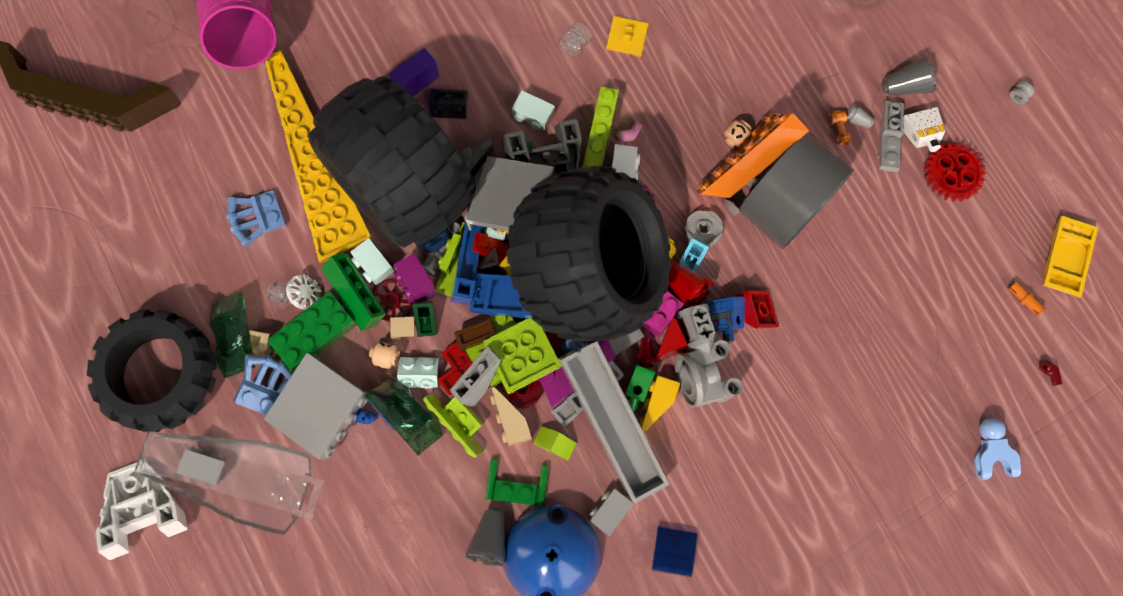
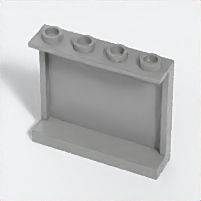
M488 156L486 162L482 164L481 177L476 181L475 195L471 196L470 209L465 213V222H467L468 229L472 231L473 225L508 231L509 226L514 224L513 214L523 197L532 193L530 189L537 183L550 176H554L555 168Z
M306 353L264 420L314 457L322 460L333 455L335 452L334 447L338 441L345 437V430L356 420V413L367 403V395L370 392L361 390L323 363L316 354Z

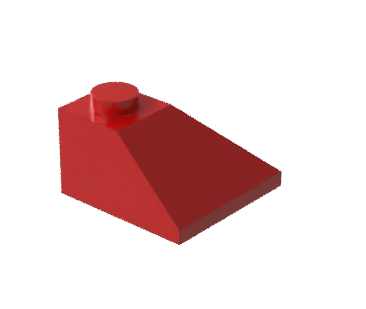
M748 290L733 296L745 297V323L755 329L779 327L769 291Z

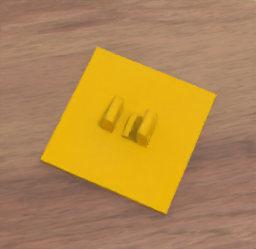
M614 16L606 49L641 56L649 23Z

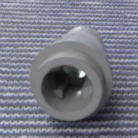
M852 105L847 112L848 122L868 129L875 121L859 106Z

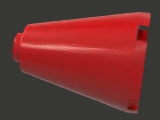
M671 260V271H669L668 277L670 288L684 304L685 309L700 305L709 295L710 291L708 288L709 286L713 287L714 282L681 263Z

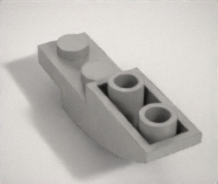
M885 101L877 153L879 170L898 172L900 169L904 103Z

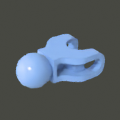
M993 417L985 419L979 428V432L985 440L981 441V448L974 457L976 476L980 480L991 478L993 464L999 461L1002 463L1007 476L1012 478L1018 477L1021 474L1020 456L1014 449L1010 448L1008 439H1003L1006 433L1004 423Z

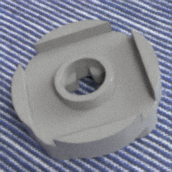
M699 210L689 216L684 232L689 241L695 237L711 247L720 240L723 225L720 217L714 212ZM700 225H702L703 227H704L705 225L708 226V228H707V231H708V232H707V233H705V232L702 233V232L700 231L701 228H700L699 226H700Z

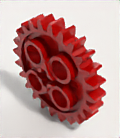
M957 142L952 146L950 143H947L945 147L940 145V149L932 152L924 163L927 167L923 172L928 173L924 179L930 180L927 186L933 185L934 188L931 192L937 190V197L943 194L944 200H947L949 197H951L952 202L957 200V198L960 202L965 198L968 200L972 195L974 196L983 187L981 184L985 182V179L982 177L986 175V172L981 171L985 165L979 164L983 159H977L978 152L972 154L971 147L966 150L965 144L961 147H958ZM940 162L944 163L946 165V168L943 167Z

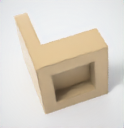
M391 318V338L393 340H401V337H413L415 335V318Z
M247 330L246 334L250 338L246 351L270 356L272 346L267 340L272 336L266 333Z

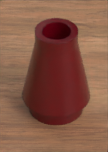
M650 338L641 339L636 360L640 367L651 368L656 362L652 339Z

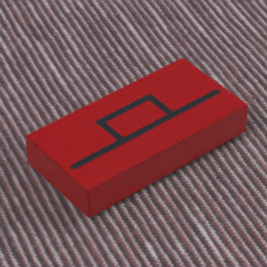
M479 232L475 234L472 252L501 263L507 256L509 245Z

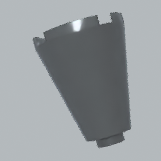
M922 57L885 77L884 82H882L883 92L889 96L935 92L937 88H933V85L937 84L932 64L928 65L926 61L930 60L929 57Z
M490 507L489 510H485L466 550L465 558L472 562L479 560L483 562V565L502 566L505 564V514L501 512V509Z

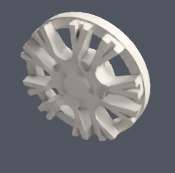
M305 274L296 275L289 280L286 286V293L290 302L303 310H306L320 299L322 290H320L321 287H318L316 280H312ZM292 293L296 294V299L293 298ZM306 300L309 302L310 306H306Z

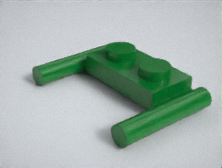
M490 460L485 500L535 506L545 505L549 466H541L538 486L496 480L498 460Z

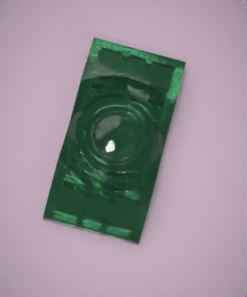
M239 292L214 303L211 309L209 325L215 334L217 344L215 357L224 378H230L243 373L246 354L253 355L243 293Z
M389 378L365 395L418 456L443 436L434 415L423 409L416 402L411 389L394 378Z

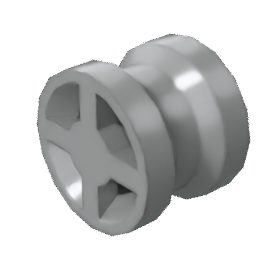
M1019 82L1016 89L1010 92V98L1016 104L1024 105L1028 98L1034 94V88L1027 82Z

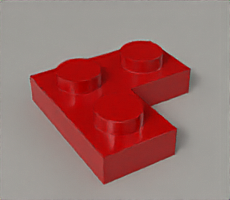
M457 341L441 353L452 369L437 380L449 396L452 395L450 391L452 387L473 364L467 354L460 350Z

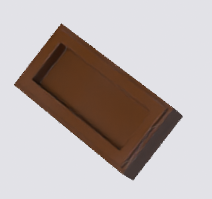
M491 318L454 332L461 351L484 343V340L496 335Z

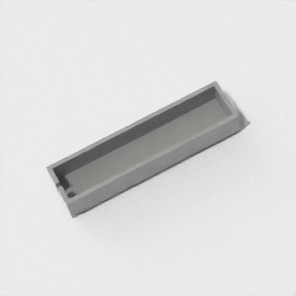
M591 341L577 348L578 352L573 350L558 358V361L629 500L635 504L668 486L669 483L598 342Z

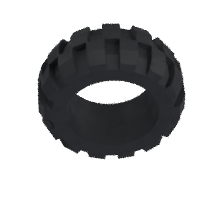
M148 309L132 312L130 319L124 320L120 318L107 327L111 332L105 338L99 336L92 348L97 351L94 360H88L86 376L92 378V383L88 384V389L92 400L99 403L100 412L111 421L117 422L123 427L142 432H160L164 428H176L186 423V417L189 415H196L205 405L203 399L207 392L212 393L216 379L212 377L213 370L217 368L215 353L209 347L210 341L203 331L194 326L193 323L173 312L160 309L155 312H151ZM156 339L174 340L182 356V372L176 386L168 395L154 403L137 405L129 397L124 384V372L128 360L140 346Z

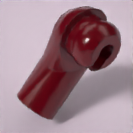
M1042 361L1039 369L1050 376L1052 386L1062 385L1058 366L1049 361Z

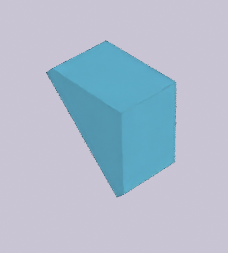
M693 237L679 263L696 271L710 246Z

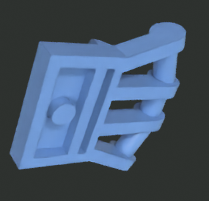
M273 190L258 196H252L251 198H227L228 215L226 218L231 224V233L235 234L244 248L250 246L263 234L287 226ZM236 205L253 206L252 208L236 213ZM256 215L257 219L241 225L238 224L237 220ZM260 227L249 237L243 233V231L251 228Z
M246 354L244 378L233 402L267 415L293 373L285 365V362L275 361L271 356L260 357ZM261 364L254 381H251L252 365ZM267 368H274L267 385H261L260 383ZM282 373L286 379L273 390L279 374Z

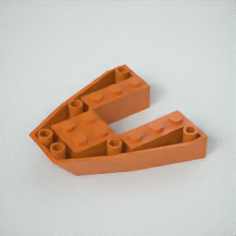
M768 113L762 119L763 123L751 132L752 136L748 140L744 139L737 145L738 149L734 153L730 152L723 159L725 162L711 173L712 176L698 185L697 193L700 195L730 198L809 130L793 113Z

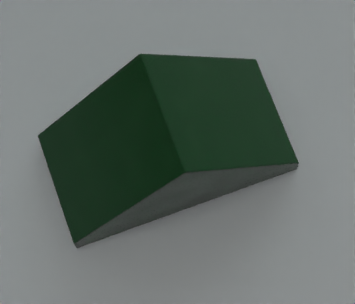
M433 301L413 302L417 337L437 335Z

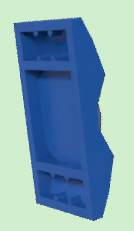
M476 274L473 299L469 308L470 312L492 316L505 315L532 318L530 311H525L519 302L520 296L517 289L513 288L510 276Z

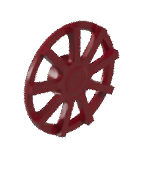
M387 280L380 283L374 289L373 295L384 299L379 304L386 306L384 309L385 313L388 309H391L392 318L395 317V308H398L403 313L399 317H406L413 307V302L409 303L408 300H401L400 297L405 292L396 294L398 289L396 280ZM395 283L393 292L389 291L386 284ZM382 286L387 293L385 296L377 293V290ZM400 303L409 304L408 309L405 311L400 306ZM382 318L384 321L391 322V318Z

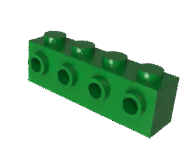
M347 253L331 256L321 269L360 331L375 327L386 315L383 308Z

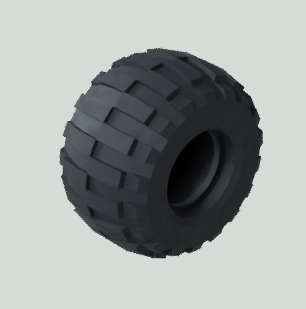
M384 76L378 77L373 81L370 78L361 79L347 86L327 102L313 119L315 127L308 134L313 151L356 206L394 244L403 248L413 242L418 246L437 237L456 221L469 205V194L474 190V183L466 162L434 118L408 91L396 82Z
M598 166L581 167L560 172L533 186L530 189L532 193L523 197L520 205L517 206L513 214L514 224L509 226L507 236L509 240L507 264H510L512 273L510 279L513 288L518 291L520 296L519 302L524 310L530 311L532 320L548 332L558 333L557 337L579 342L616 339L643 327V322L652 318L653 313L660 309L663 303V294L667 293L669 271H671L668 234L665 230L661 212L657 209L655 200L650 192L645 191L642 183L637 179L630 178L625 173L616 172L615 168Z

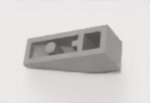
M487 346L452 387L451 393L461 404L474 407L486 393L501 359Z

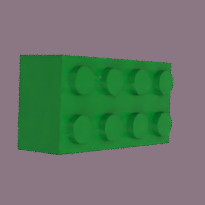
M329 291L267 341L289 369L295 372L306 353H313L319 356L357 326V324Z

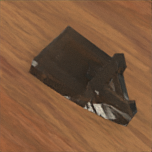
M495 247L489 251L480 264L482 274L502 275Z

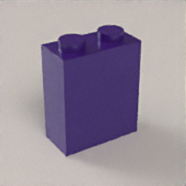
M425 48L389 73L390 79L402 86L412 96H415L440 77L436 60Z

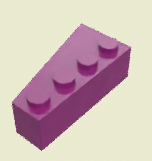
M608 340L598 342L608 363L617 359ZM562 367L539 379L553 409L557 408L566 398L574 393Z

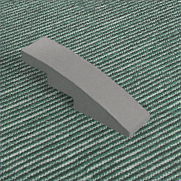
M610 361L608 364L618 382L624 377V374L613 361ZM574 392L555 408L551 414L564 428L584 410Z

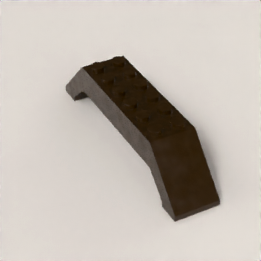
M0 41V66L10 89L16 93V97L24 100L25 104L29 107L36 108L38 106L50 113H54V111L60 112L61 115L68 118L74 116L83 122L88 123V121H92L101 127H106L107 125L119 132L124 130L132 132L172 111L181 104V101L169 87L153 82L150 83L149 87L127 97H122L31 72L26 66L27 59L10 43Z

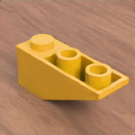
M657 376L655 381L652 380L649 391L652 392L650 399L646 398L643 407L646 413L644 418L640 417L638 423L643 433L675 402L680 386L679 382Z

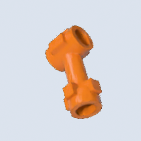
M841 110L833 111L832 114H829V121L831 125L836 124L839 136H836V141L839 142L840 146L847 145L851 139V135L846 133L844 122H847V114L845 111L841 112Z

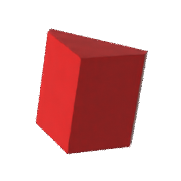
M672 318L655 357L656 362L683 352L687 346L678 322L674 318Z

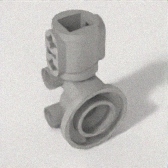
M708 304L692 306L676 314L677 319L681 321L688 352L676 356L675 374L677 382L680 383L679 390L690 408H697L718 401L721 403L726 402L739 395L743 390V384L737 378L721 382L720 372L716 363L728 356L730 346L726 341L719 340L718 335H715L708 312Z

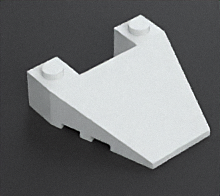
M147 459L108 473L103 495L105 499L104 506L99 514L101 521L96 529L98 552L107 559L111 560L129 553L127 534L157 523L158 529L168 537L188 530L184 510Z

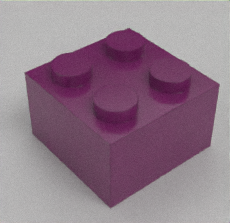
M414 253L394 264V278L399 287L404 286V295L409 303L424 302L436 296L433 283Z

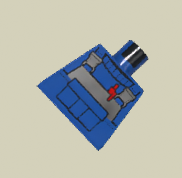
M730 297L703 302V304H708V312L715 332H722L724 341L734 342L733 330L744 328L745 297Z

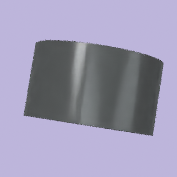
M808 132L762 178L743 202L739 212L783 250L817 215L855 170L813 134Z

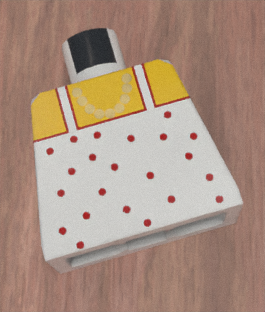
M937 107L903 117V132L915 147L928 146L930 152L940 149L939 142L942 140L945 129Z

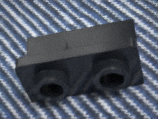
M431 89L429 99L430 115L433 118L466 119L468 91Z

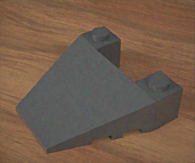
M578 120L560 122L554 127L558 144L530 150L527 149L523 130L504 134L501 141L505 157L509 160L552 166L555 168V175L579 168L582 137Z

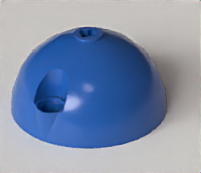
M547 505L528 511L513 524L505 539L506 561L503 564L504 570L512 587L521 596H540L544 591H549L552 596H582L589 590L598 575L601 564V549L597 534L583 516L567 507ZM560 509L563 512V518L554 520L552 518V511ZM551 549L556 550L555 553H558V558H554L553 562L548 561L549 558H546V553H549Z

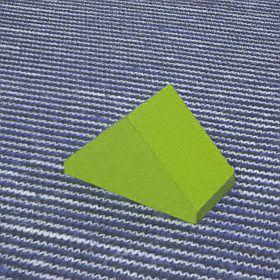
M541 426L533 444L569 461L577 443L557 431Z

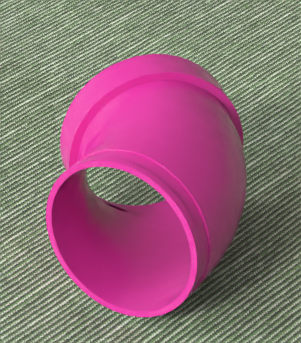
M196 0L200 43L205 54L212 61L226 68L240 70L258 66L270 57L276 46L277 39L271 0Z

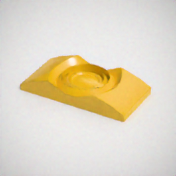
M1065 216L1059 218L1051 238V249L1043 270V286L1079 298L1082 297L1098 227Z

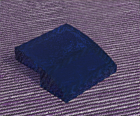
M657 527L651 570L692 577L697 533Z

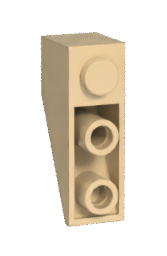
M493 387V393L490 394L492 405L497 404L499 412H496L495 415L498 424L502 423L504 431H501L503 442H508L510 447L532 440L526 419Z

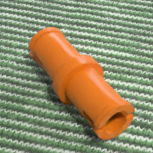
M1018 281L1008 289L1021 301L1020 304L1028 307L1036 317L1046 309L1033 297L1034 294L1024 289Z

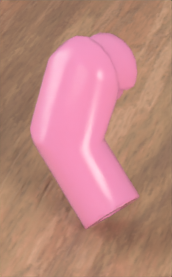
M634 122L630 130H619L616 133L617 139L622 142L634 141L642 129V125Z

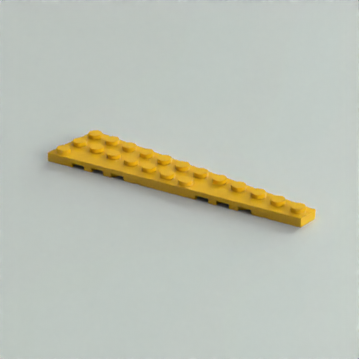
M278 50L270 55L265 61V65L280 114L304 209L309 221L317 257L321 264L328 261L331 256L345 253L359 246L368 238L370 240L372 238L356 204L339 186L313 151L308 134L315 127L313 123L314 118L281 50Z

